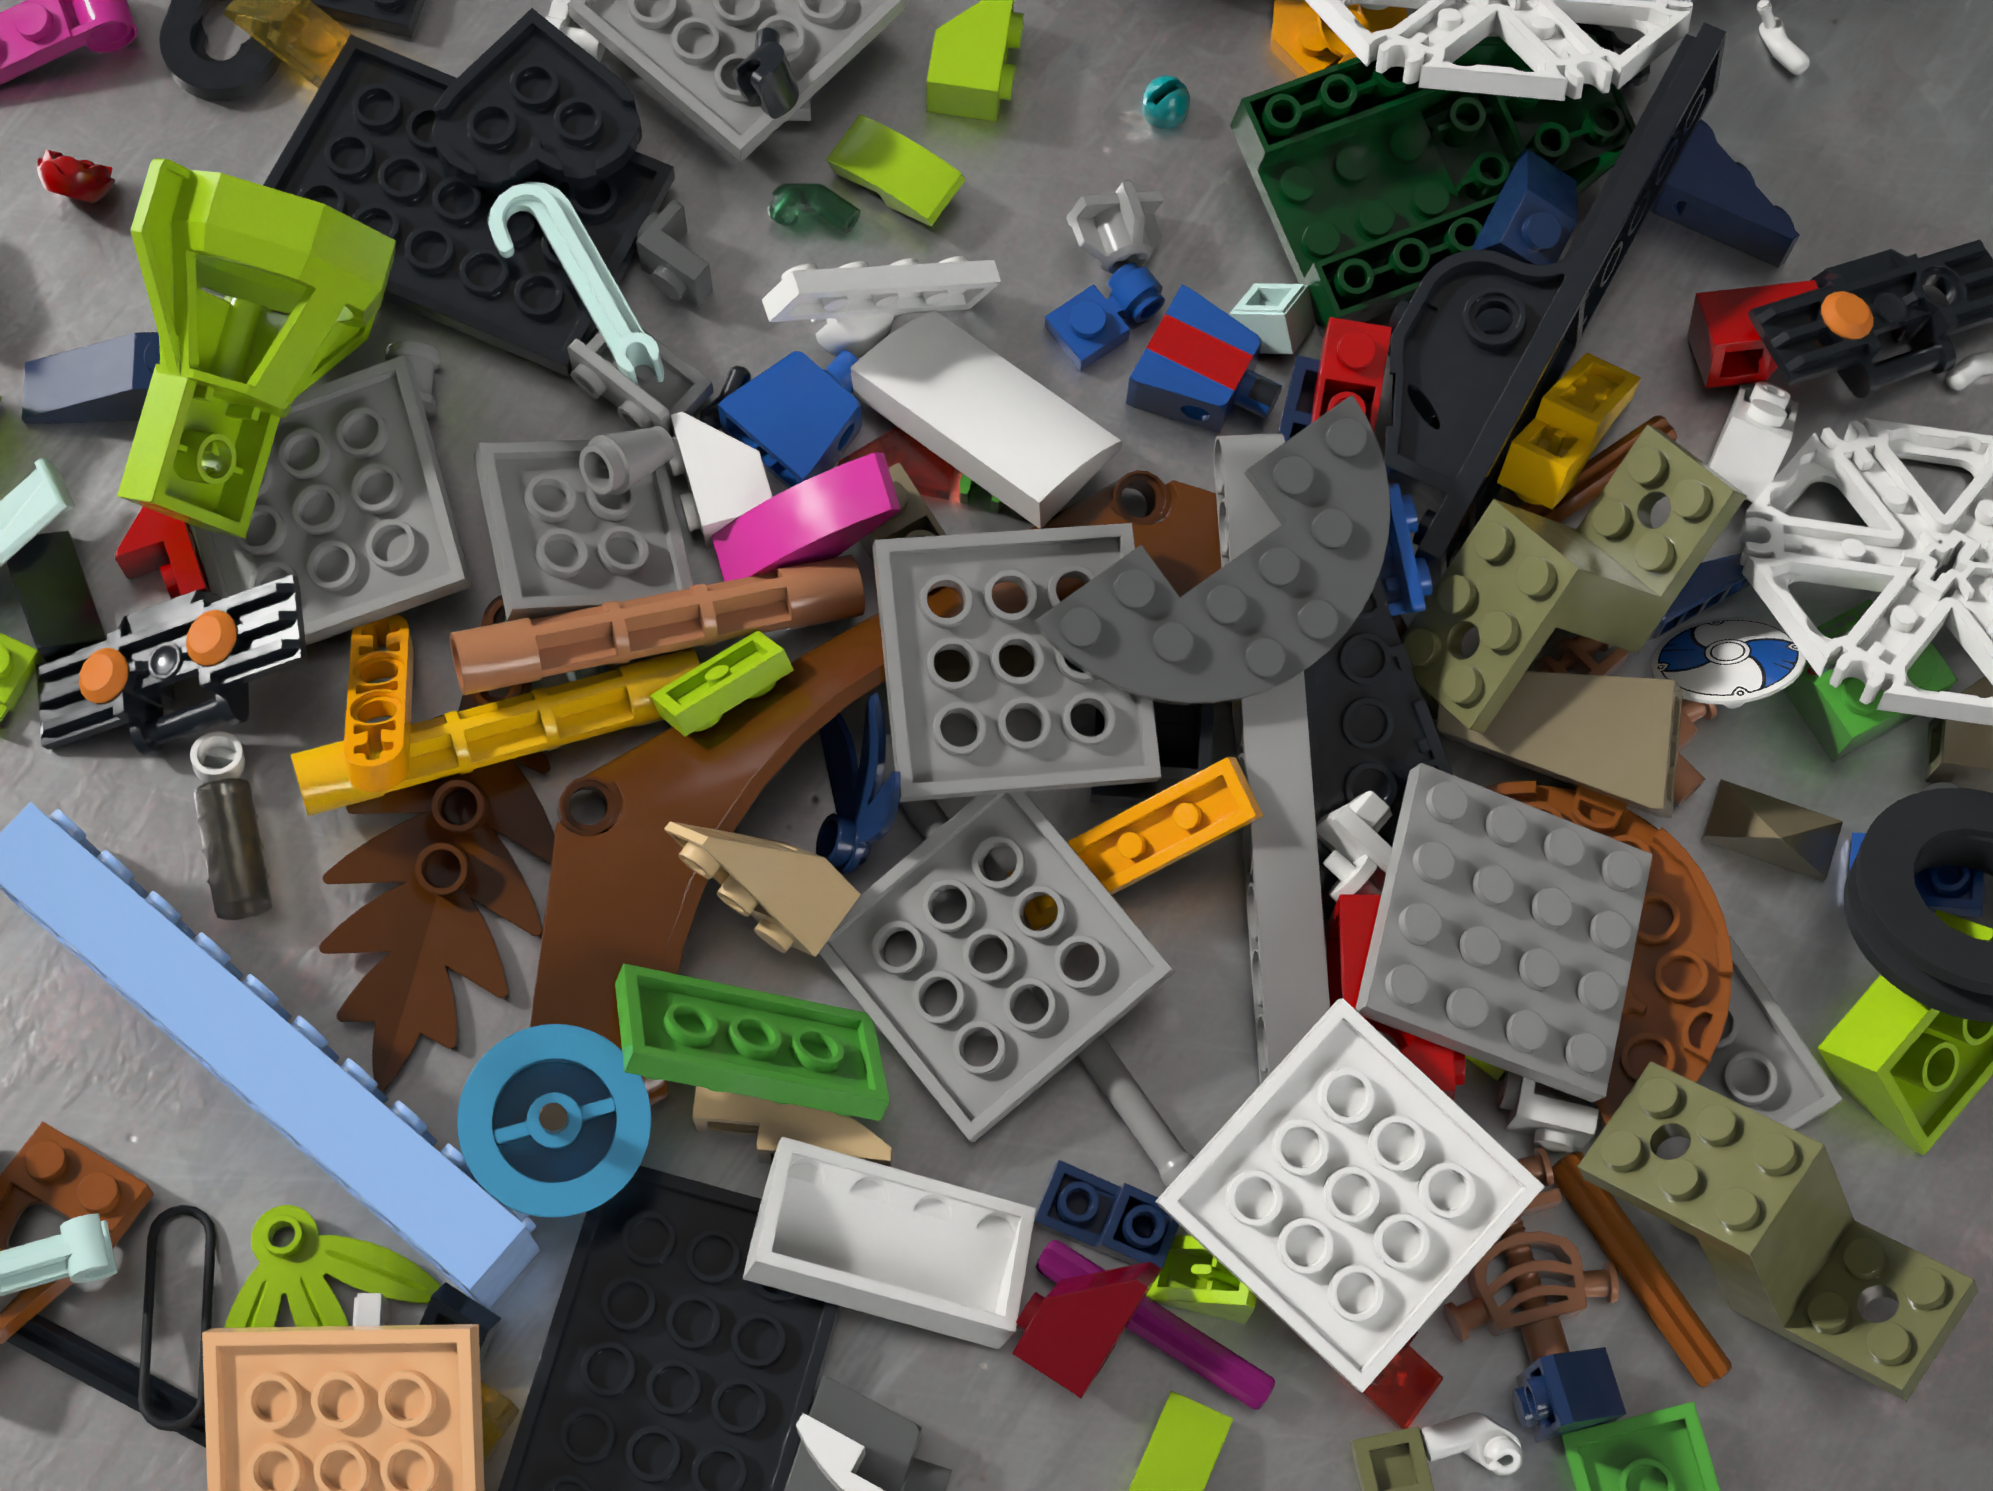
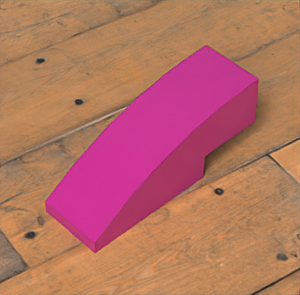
M871 453L805 480L764 501L713 534L712 540L724 581L771 573L779 568L838 557L901 511L884 453Z

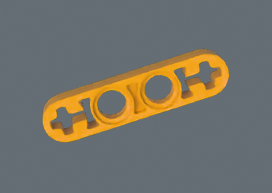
M397 614L366 625L354 627L351 635L343 751L351 784L357 789L366 792L389 790L399 785L407 777L409 771L414 649L408 622ZM386 644L387 651H378L380 645ZM381 678H393L386 682L370 683ZM379 717H392L378 723H365ZM372 751H382L380 758L373 760Z

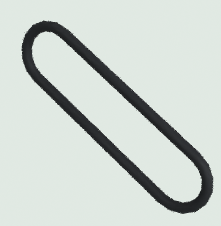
M188 1205L170 1207L158 1214L150 1225L147 1236L138 1403L140 1413L147 1423L158 1430L171 1432L187 1428L195 1423L205 1411L202 1332L210 1330L212 1327L215 1228L207 1213L197 1207ZM188 1215L201 1222L206 1235L198 1398L196 1406L190 1414L179 1420L168 1421L154 1415L150 1409L148 1399L157 1238L160 1228L167 1220L174 1216Z

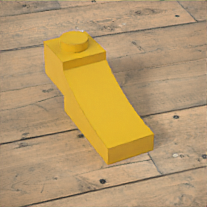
M1586 352L1543 396L1535 418L1512 441L1497 483L1513 490L1520 499L1527 503L1544 505L1553 510L1575 486L1580 472L1603 436L1634 398L1641 377Z

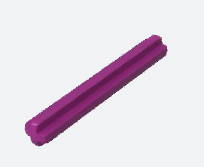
M1052 1240L1047 1244L1036 1264L1038 1272L1055 1283H1058L1061 1279L1106 1271L1059 1240ZM1147 1296L1127 1326V1329L1252 1409L1259 1410L1262 1408L1275 1387V1380L1272 1376Z

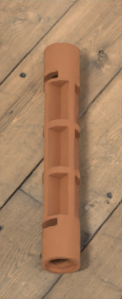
M850 554L779 568L775 572L709 585L702 583L692 585L689 589L623 602L615 600L602 603V606L531 620L523 618L450 633V643L461 692L463 695L538 681L546 676L611 663L618 665L628 663L631 659L696 646L707 647L717 645V642L746 637L757 630L761 633L786 628L787 630L862 616L865 611V596L858 565L855 558Z

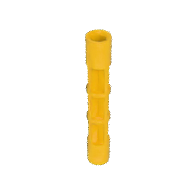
M693 647L636 663L619 666L616 670L549 688L533 689L530 693L459 712L455 710L443 713V716L411 724L409 771L407 777L399 785L389 790L366 792L357 789L351 784L343 751L344 740L290 754L307 816L385 796L384 794L458 773L460 775L473 772V769L539 751H551L561 748V745L631 726L639 727L664 720L659 715L650 695L699 666L700 662ZM372 751L373 760L379 759L382 751Z

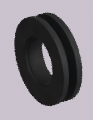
M1940 788L1909 795L1896 801L1880 813L1870 825L1861 843L1859 852L1849 870L1844 888V911L1849 929L1859 949L1871 965L1887 981L1906 995L1928 1007L1952 1016L1974 1021L1993 1022V941L1975 939L1949 927L1926 906L1915 886L1914 875L1923 869L1944 865L1974 868L1993 876V793L1967 788Z

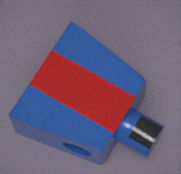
M1182 284L1129 377L1126 404L1136 409L1216 432L1221 431L1235 404L1267 419L1278 400L1282 385L1254 372L1262 346L1261 338L1197 292Z

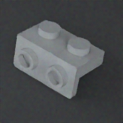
M643 328L644 333L651 336L657 342L664 368V379L662 382L657 381L652 369L647 365H639L634 368L638 385L618 370L616 360L600 332L587 345L579 339H575L567 347L573 370L571 376L575 383L589 396L598 399L603 395L616 405L619 416L633 430L661 426L672 437L674 434L670 415L684 412L692 416L714 393L712 381Z

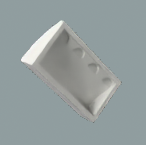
M936 310L925 313L904 324L881 340L850 367L854 396L1039 529H1042L1122 448V441Z
M781 1137L758 1211L743 1279L1000 1349L1016 1332V1321L1019 1314L1036 1208Z

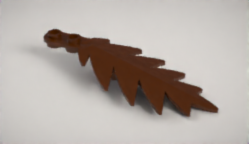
M502 594L493 599L487 606L480 627L505 621L506 614ZM533 682L513 685L503 697H493L489 690L462 695L457 712L530 693ZM543 751L473 769V772L462 775L458 773L384 794L385 796L346 806L350 814L423 813L370 839L346 855L323 875V881L326 884L406 882L383 893L361 907L342 922L319 945V950L323 954L391 952L363 977L349 994L336 1015L340 1022H375L372 1049L373 1078L378 1083L377 1088L381 1092L388 1089L413 1052L421 1034L448 1049L457 1046L458 1019L456 1001L447 967L499 998H504L509 993L504 966L496 942L483 915L473 900L533 936H540L542 934L543 925L524 876L495 831L551 864L555 836L554 830L530 782L515 763L516 761L539 773L547 774L551 770V765Z

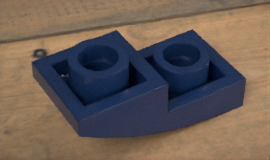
M1058 1160L1053 1167L1035 1211L1033 1223L1034 1226L1127 1263L1135 1265L1151 1261L1160 1268H1163L1179 1228V1224L1155 1202L1158 1197L1127 1183L1118 1186L1061 1160Z

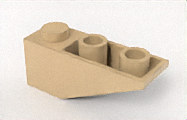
M671 821L664 828L683 848L678 855L681 861L704 878L711 879L713 877L721 885L717 891L718 897L738 913L747 917L751 915L758 922L754 932L763 941L782 953H786L791 946L816 957L861 895L826 858L792 844Z

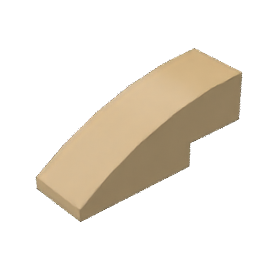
M696 1086L692 1115L696 1131L757 1136L756 1150L759 1163L772 1164L781 1137H786L892 1167V1147L850 1116H841L833 1112L793 1104H778L771 1100L730 1092H715Z

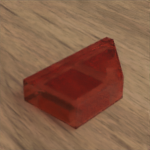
M895 427L838 461L837 466H840L874 452L884 453L888 468L899 462L920 495L949 500L956 468L899 427Z

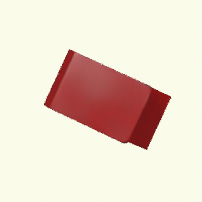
M142 507L115 553V560L126 578L135 579L161 570L171 599L196 590L210 592L204 565L191 525Z

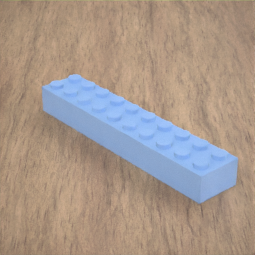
M30 802L0 832V890L466 1295L489 1310L541 1251L531 1235V1232L536 1228V1224L527 1217L528 1214L504 1205L483 1190V1187L471 1173L463 1154L448 1143L440 1152L433 1146L438 1141L426 1130L428 1126L403 1103L397 1100L390 1109L384 1104L389 1099L377 1088L378 1083L354 1061L347 1058L341 1066L336 1064L340 1057L327 1045L329 1043L328 1040L305 1019L298 1015L291 1024L287 1022L292 1016L278 1003L280 1000L272 991L250 973L241 982L240 979L244 975L229 961L231 958L204 933L200 932L196 936L181 920L183 917L155 891L148 894L133 879L135 876L107 850L101 853L85 838L87 836L85 832L63 812L56 809L48 817Z

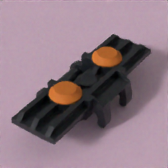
M292 574L224 599L211 592L200 590L190 592L124 616L118 629L107 633L106 641L36 665L41 746L49 750L129 723L130 736L135 748L141 754L149 755L160 751L165 742L223 722L230 726L244 723L249 717V681L307 661L298 577ZM199 676L200 686L215 693L216 698L163 716L164 707L173 704L175 700L173 683Z

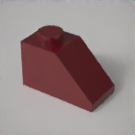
M1150 1261L1061 1279L1046 1297L1035 1292L1016 1321V1328L1024 1332L1012 1354L1082 1398L1097 1378L1162 1268Z

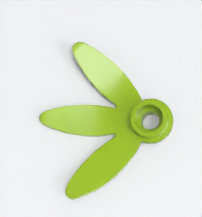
M281 1205L265 1212L253 1227L251 1248L260 1263L241 1288L230 1310L224 1328L276 1327L284 1295H287L296 1327L349 1326L336 1295L325 1280L326 1275L365 1293H382L387 1299L410 1303L428 1304L431 1296L441 1286L427 1272L406 1257L368 1241L337 1235H320L315 1220L307 1211L294 1205ZM283 1227L294 1228L295 1237L288 1246L279 1248L273 1245V1236L276 1231Z

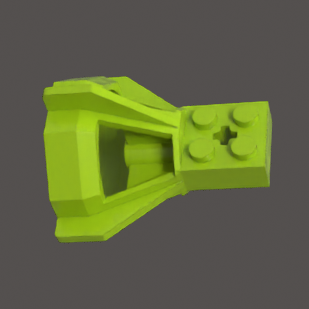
M154 158L148 169L130 231L159 334L160 364L155 365L117 497L212 533L245 538L280 418L288 416L291 412V404L296 397L369 339L375 314L381 307L394 262L396 240L323 203L221 172L190 170L170 159Z

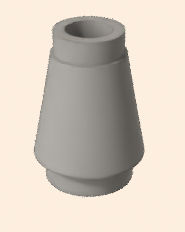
M661 426L597 435L581 451L579 458L581 474L587 485L598 494L608 493L615 496L621 495L664 463L670 461L674 456V443L670 434Z

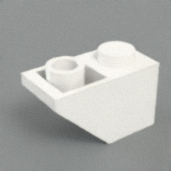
M1763 381L1756 382L1755 386L1749 383L1740 384L1707 466L1746 494L1747 497L1745 499L1753 503L1769 486L1777 473L1792 441L1799 403L1790 400L1791 396L1787 391Z
M684 412L670 415L674 434L672 438L674 456L668 462L673 476L684 474L690 493L679 495L685 521L689 531L701 530L706 550L715 548L712 540L713 534L739 516L773 497L758 450Z

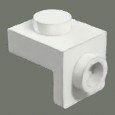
M1506 1071L1499 1097V1108L1509 1110L1505 1130L1534 1137V1145L1538 1147L1543 1146L1545 1150L1559 1153H1570L1574 1147L1582 1149L1594 1136L1599 1109L1534 1094L1536 1081Z

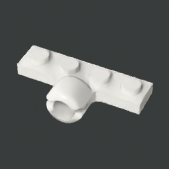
M955 256L939 263L919 264L917 259L909 258L894 262L889 266L870 267L866 261H855L832 269H818L815 264H802L784 272L781 276L782 281L762 299L769 322L811 320L812 323L824 322L827 319L828 323L816 333L818 343L826 352L835 357L843 350H847L857 358H861L889 335L893 319L909 313L971 309L1002 281L994 260L968 261L966 256Z

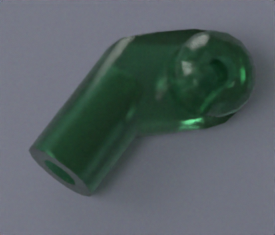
M783 183L772 192L774 199L767 206L768 216L785 227L796 224L800 212L816 215L844 235L852 230L861 214L859 208L820 183Z

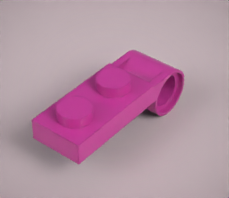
M26 0L0 12V85L84 45L93 52L110 53L131 44L137 36V27L127 0Z

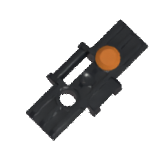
M1980 239L1918 258L1917 254L1906 257L1893 249H1889L1826 268L1811 279L1816 280L1818 289L1753 308L1748 313L1754 328L1789 386L1837 372L1854 396L1866 398L1876 394L1880 386L1927 371L1940 374L1954 367L1956 352L1948 336L1993 322V259ZM1923 285H1930L1939 289L1945 295L1947 305H1939L1931 301L1925 295ZM1890 331L1897 343L1906 341L1913 348L1912 351L1875 363L1872 362V359L1883 347L1876 337L1880 333Z

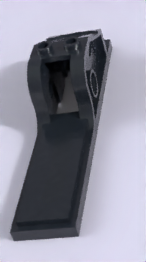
M1704 22L1696 37L1689 34L1685 35L1563 260L1552 264L1533 265L1490 250L1458 252L1446 257L1433 266L1422 279L1411 301L1401 299L1394 309L1388 323V327H1392L1388 357H1390L1389 374L1393 375L1391 415L1393 426H1386L1384 463L1388 485L1398 483L1401 495L1410 494L1413 499L1419 523L1418 532H1415L1412 543L1418 546L1415 559L1425 558L1431 577L1432 591L1492 500L1496 499L1502 485L1497 483L1512 441L1535 418L1543 396L1562 377L1718 87L1726 31ZM1438 419L1440 423L1439 429H1434L1429 425Z

